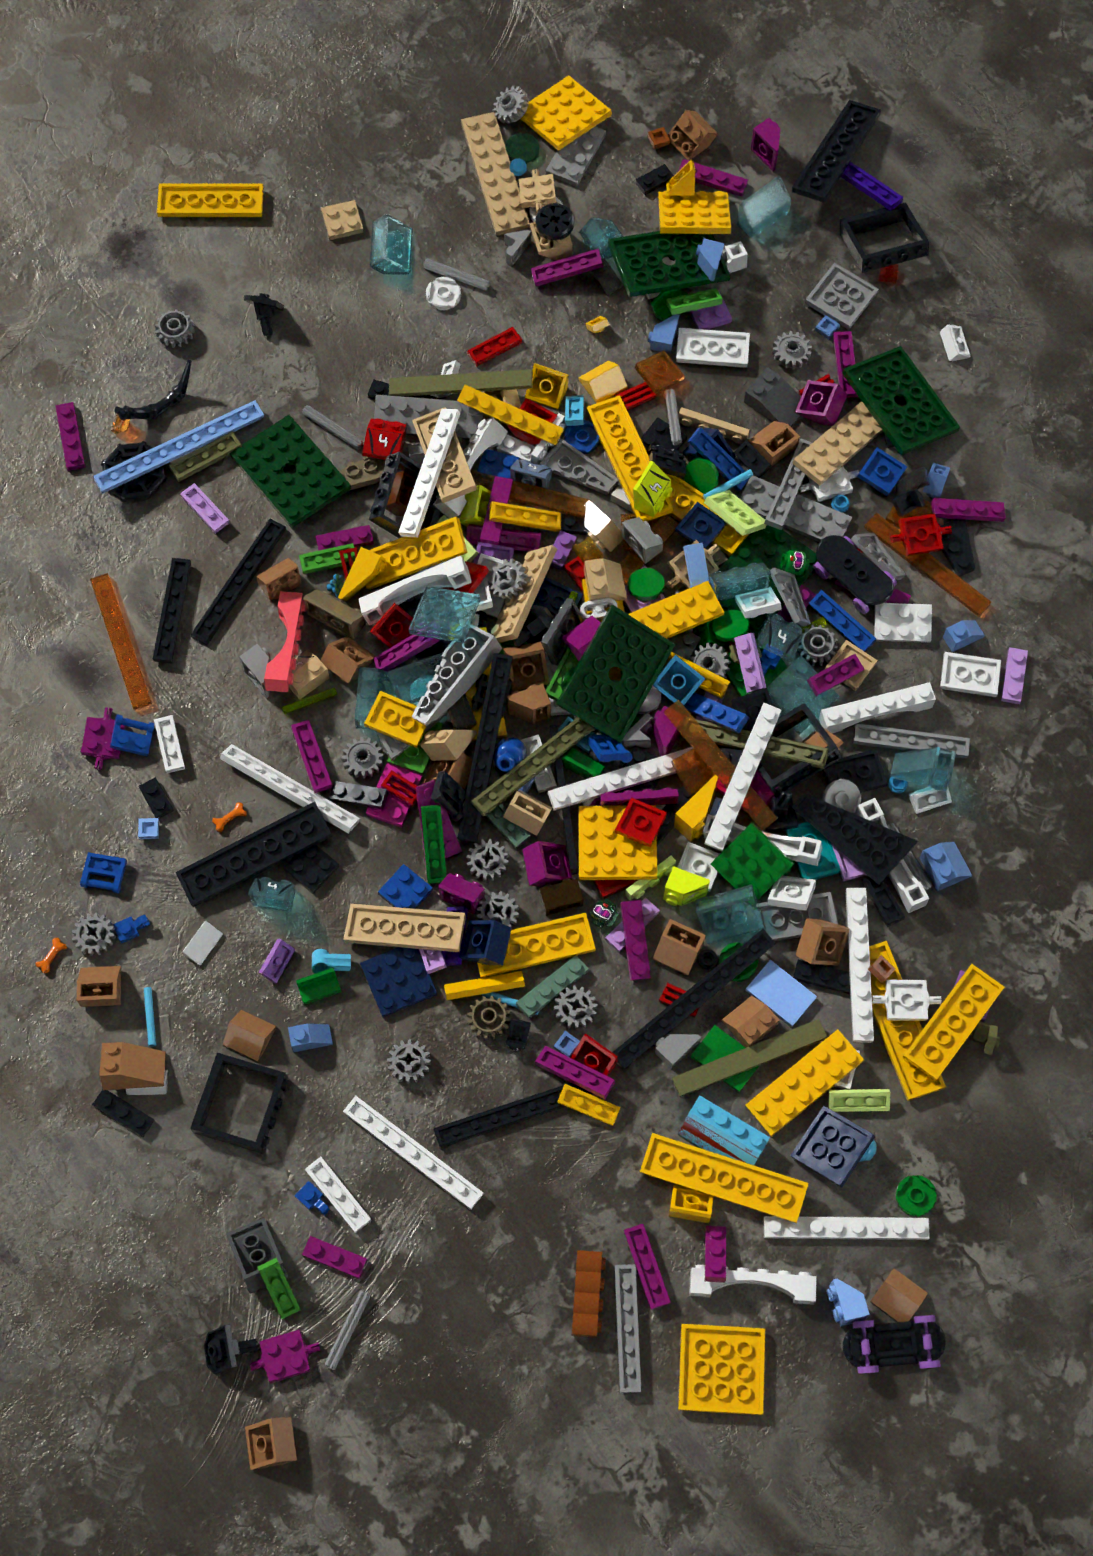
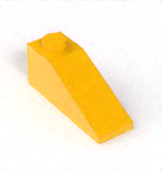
M361 547L338 598L348 601L378 576L379 572H382L385 567L384 561L386 558Z

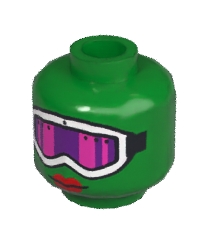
M788 550L786 554L782 555L781 568L784 571L794 575H802L804 570H808L809 559L806 558V554L803 551Z

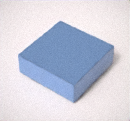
M825 315L815 327V331L829 340L833 333L840 328V324Z
M565 1031L553 1048L571 1058L580 1041Z

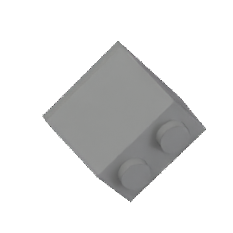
M640 517L622 522V538L645 564L663 551V540L658 534L655 535L651 531V526L647 521L643 522Z
M256 644L239 656L243 672L263 696L268 698L270 691L265 690L264 677L266 666L271 661L269 658L271 656L266 648H261Z

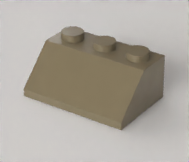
M316 589L303 598L307 615L348 636L352 640L357 637L366 623L361 610L349 607L343 600L334 599L326 591L322 592Z

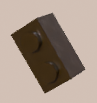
M567 878L562 880L561 883H548L539 888V895L546 916L583 906L584 899L577 879Z

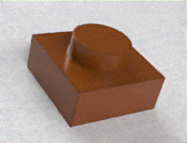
M664 127L648 132V138L653 149L670 145V139Z
M881 955L868 970L883 983L894 972L895 968Z

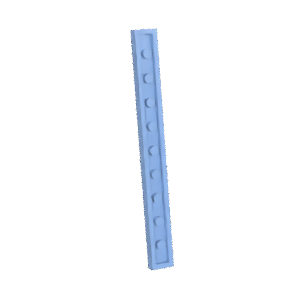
M256 400L98 473L93 476V479L103 494L195 451L232 431L235 432L263 419L264 414Z

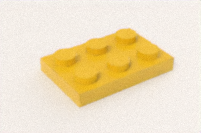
M382 691L379 692L364 722L365 727L415 748L418 747L427 726L412 718L416 705Z

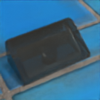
M466 694L447 710L455 730H470L476 726L477 722Z

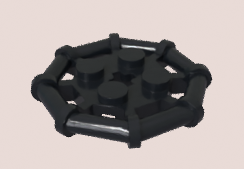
M141 441V443L118 444L116 449L105 460H102V471L148 451L152 447L147 445L145 441ZM138 450L137 452L126 453V451ZM120 454H122L121 460L119 462L118 460L116 462H113ZM165 466L158 467V473L150 471L122 484L124 487L123 491L118 487L110 491L124 502L139 498L149 499L152 493L163 482H166ZM151 478H154L153 483L146 488L145 485L150 482ZM140 487H141V489L143 490V491L129 492V489H131V488H140Z

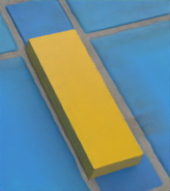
M564 1084L557 1101L561 1105L611 1126L614 1125L621 1108L567 1084Z

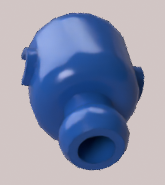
M517 738L501 739L494 753V763L501 771L509 772L526 758V746Z

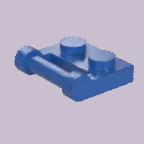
M117 714L110 748L147 757L155 723H144L123 718V715ZM124 725L145 730L146 733L145 735L122 730L120 727Z
M604 734L588 735L587 743L599 761L622 760L624 763H628L632 760V754L625 749L622 743L616 742Z
M88 852L80 887L87 888L89 886L107 889L119 894L127 860L125 858ZM90 874L112 877L115 880L112 883L89 879Z

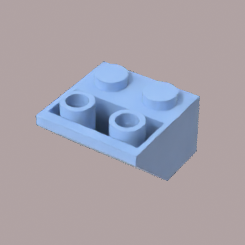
M838 1278L833 1279L829 1289H827L829 1301H833L835 1306L833 1310L835 1321L839 1322L840 1327L853 1324L852 1322L864 1321L870 1315L864 1294Z

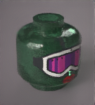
M606 898L598 900L590 912L591 918L594 919L592 923L601 929L604 926L611 927L619 915L618 906Z

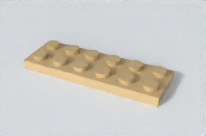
M861 401L793 460V464L820 486L883 430Z
M441 409L412 420L425 455ZM455 431L436 483L442 503L477 490Z
M555 546L542 547L529 551L525 555V561L522 566L526 568L524 573L528 575V577L524 578L527 584H522L521 587L524 590H518V596L513 594L512 599H505V605L498 614V620L491 630V634L495 636L499 643L518 638L557 552Z
M350 904L343 940L345 943L460 952L466 915L459 912Z

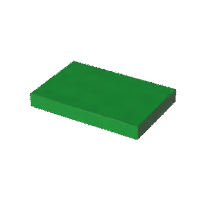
M714 1025L693 1052L691 1058L700 1065H705L745 1049V1047ZM759 1066L722 1081L740 1093Z

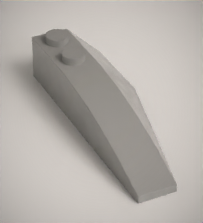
M468 622L463 626L442 654L443 659L440 665L436 666L434 670L435 675L432 681L428 682L426 686L427 691L424 696H421L412 715L414 720L425 726L429 725L470 689L492 662L493 654L499 653L502 649L495 636Z

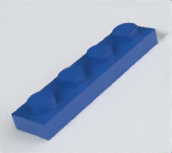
M701 427L697 428L688 440V443L704 459L710 460L716 466L718 472L727 481L745 472ZM749 478L733 487L737 491L741 490Z
M821 590L809 602V605L864 652L877 640L876 637L824 591Z
M693 693L682 707L689 713L738 734L749 720L746 714L697 693Z

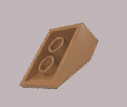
M125 1042L102 1043L99 1076L103 1090L164 1086L166 1052Z

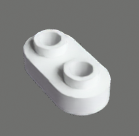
M611 598L584 602L580 608V616L584 620L590 616L601 620L607 613L605 608H610L611 605L617 607V603ZM592 611V614L588 615L586 612Z

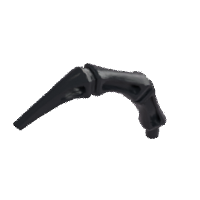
M187 360L180 380L172 387V391H168L161 401L140 408L129 406L121 408L117 406L114 412L119 415L121 420L143 419L150 421L151 418L156 419L166 409L181 402V399L185 397L192 360Z

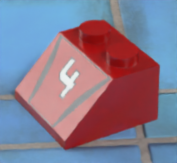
M371 418L366 431L362 456L386 460L388 455L396 452L402 453L406 443L407 424Z

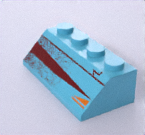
M700 1095L678 1133L679 1136L701 1149L751 1165L756 1164L770 1139L766 1134Z

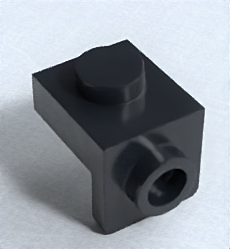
M918 489L907 490L892 499V503L899 516H904L917 507L925 506L923 495Z
M511 1019L505 1042L509 1049L515 1051L525 1049L531 1022Z

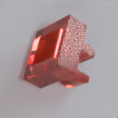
M899 264L880 268L878 281L896 283Z

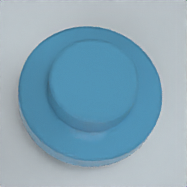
M516 158L511 161L509 168L515 176H521L526 172L527 165L524 160Z
M844 495L835 496L831 502L832 509L842 513L846 512L850 505L848 498Z
M894 775L888 782L889 789L897 794L903 793L908 786L906 778L902 775Z

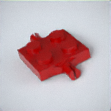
M935 513L902 518L898 521L900 534L891 535L890 540L891 543L902 541L906 556L941 551L943 549L942 535L951 534L952 529L951 526L940 527Z

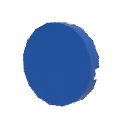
M584 420V425L568 426L565 430L564 440L583 454H589L599 446V436L593 423Z

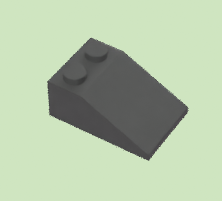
M768 367L745 392L744 403L771 422H782L792 427L801 417L795 413L801 397L780 375Z
M265 1218L226 1233L249 1294L266 1287L257 1267L274 1258H277L285 1277L288 1278Z

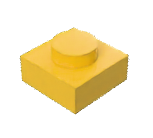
M599 316L585 323L587 330L599 333L605 329L604 327L609 325L607 318Z

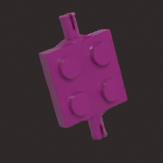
M105 707L103 718L87 717L81 755L96 758L94 766L96 770H98V765L99 770H102L104 759L120 760L121 750L110 748L115 720L111 719L113 709L110 707L109 711L108 707ZM121 725L120 729L125 730V726Z
M300 1329L259 1341L262 1351L261 1359L249 1362L251 1371L264 1368L267 1372L269 1383L310 1372L309 1354L321 1351L319 1342L306 1346Z

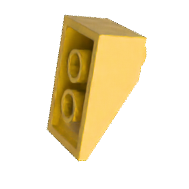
M716 774L675 813L674 828L690 842L694 838H700L703 834L717 788L718 776Z

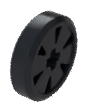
M553 203L545 205L536 214V229L542 237L548 240L564 239L573 231L574 215L568 207L562 204Z

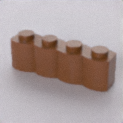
M577 1250L572 1336L597 1338V1333H601L602 1320H598V1312L603 1311V1299H599L600 1291H604L605 1278H601V1270H605L606 1257H602V1252Z

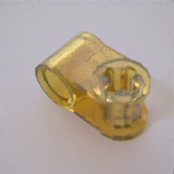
M587 536L578 545L574 544L572 546L577 557L579 556L583 562L603 558V553L590 536Z

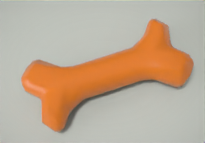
M238 802L235 808L224 817L212 818V823L216 825L217 832H222L227 823L237 816L246 817L247 812L243 810V804Z
M58 937L52 940L53 946L42 961L35 962L36 967L41 968L44 974L50 972V964L57 953L67 949L66 944L61 943Z

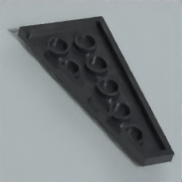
M806 793L792 806L797 813L878 885L883 882L919 842Z

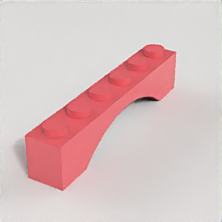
M280 591L278 614L288 633L281 651L273 660L267 663L264 677L266 691L288 692L289 686L293 685L294 674L292 670L296 669V659L294 657L299 652L297 641L301 640L300 626L304 624L302 612H306L303 593Z

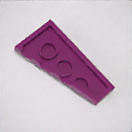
M435 780L416 787L424 855L421 806L440 805L431 799ZM441 806L445 858L462 852L448 813Z

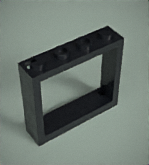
M906 202L901 203L891 211L887 208H882L840 219V235L862 273L925 257L929 254V241ZM905 221L916 240L913 243L865 255L854 234Z
M396 452L388 455L385 460V467L380 476L374 504L370 509L369 520L397 538H401L398 533L401 525L385 516V509L397 469H401L417 480L421 465L401 452ZM436 486L420 530L435 525L438 522L440 510L433 505L439 493Z
M803 703L778 718L771 736L778 737L808 719L827 744L825 748L829 749L827 753L829 756L824 766L825 769L842 757L836 744L806 704ZM818 751L808 758L819 760L823 752ZM800 762L774 779H771L761 763H759L757 768L758 774L775 798L779 797L784 789L790 790L823 770L822 768L812 766L811 763Z
M217 1053L190 1127L192 1133L262 1154L263 1148L266 1149L267 1144H269L270 1137H267L270 1129L273 1130L276 1123V1118L274 1117L276 1110H280L282 1106V1093L287 1091L289 1080H287L286 1073ZM226 1064L277 1078L256 1142L204 1127Z

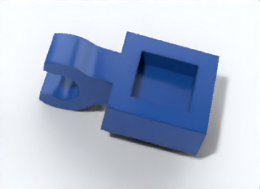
M766 644L760 658L764 676L769 668L775 670L784 653L771 645L769 647V644Z
M142 915L135 921L132 917H128L113 924L120 942L124 943L140 936L138 930L148 927L150 922L146 915Z
M310 1181L295 1195V1198L310 1211L313 1207H316L324 1216L330 1211L329 1207L321 1200L324 1194Z

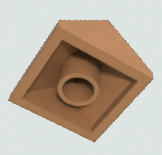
M240 1010L229 1022L223 1046L259 1062L277 1026Z
M893 1268L870 1302L896 1322H905L912 1318L928 1293Z

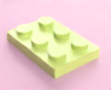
M730 490L709 496L704 502L711 511L718 514L724 522L730 524L737 533L743 536L766 527V524H764L765 519Z

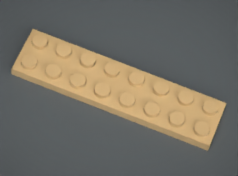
M491 112L461 119L496 236L530 228L526 210L521 205L520 191L514 173H511L509 168L510 160L495 113Z

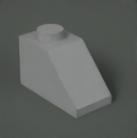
M669 1034L666 1038H660L655 1044V1054L673 1069L700 1042L701 1037L698 1034Z

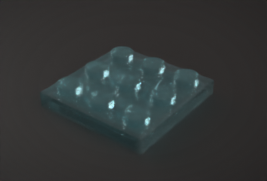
M426 586L409 627V633L464 643L480 603V595Z
M802 656L798 657L767 688L773 706L781 709V716L805 703L817 719L821 710L828 708L840 696L832 688L818 696L814 694L807 679L818 673ZM806 719L792 728L800 735L811 723Z

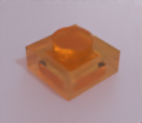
M116 415L110 431L115 434L126 431L130 426V419L121 420L119 415Z

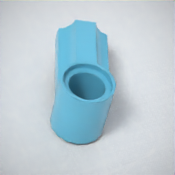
M317 949L312 953V971L315 974L330 968H334L335 971H350L351 954H329L325 949Z

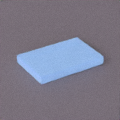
M769 960L745 990L751 996L766 1004L775 1015L790 1027L795 1025L817 998L815 994L772 960Z

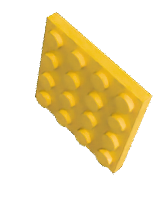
M568 75L529 101L527 110L520 119L559 151L610 117L612 111Z
M667 191L658 192L660 234H731L728 192L698 191L695 192L694 196L669 195Z
M627 805L579 806V880L657 879V836L650 848L615 833V828Z
M681 1324L678 1410L763 1415L765 1328Z

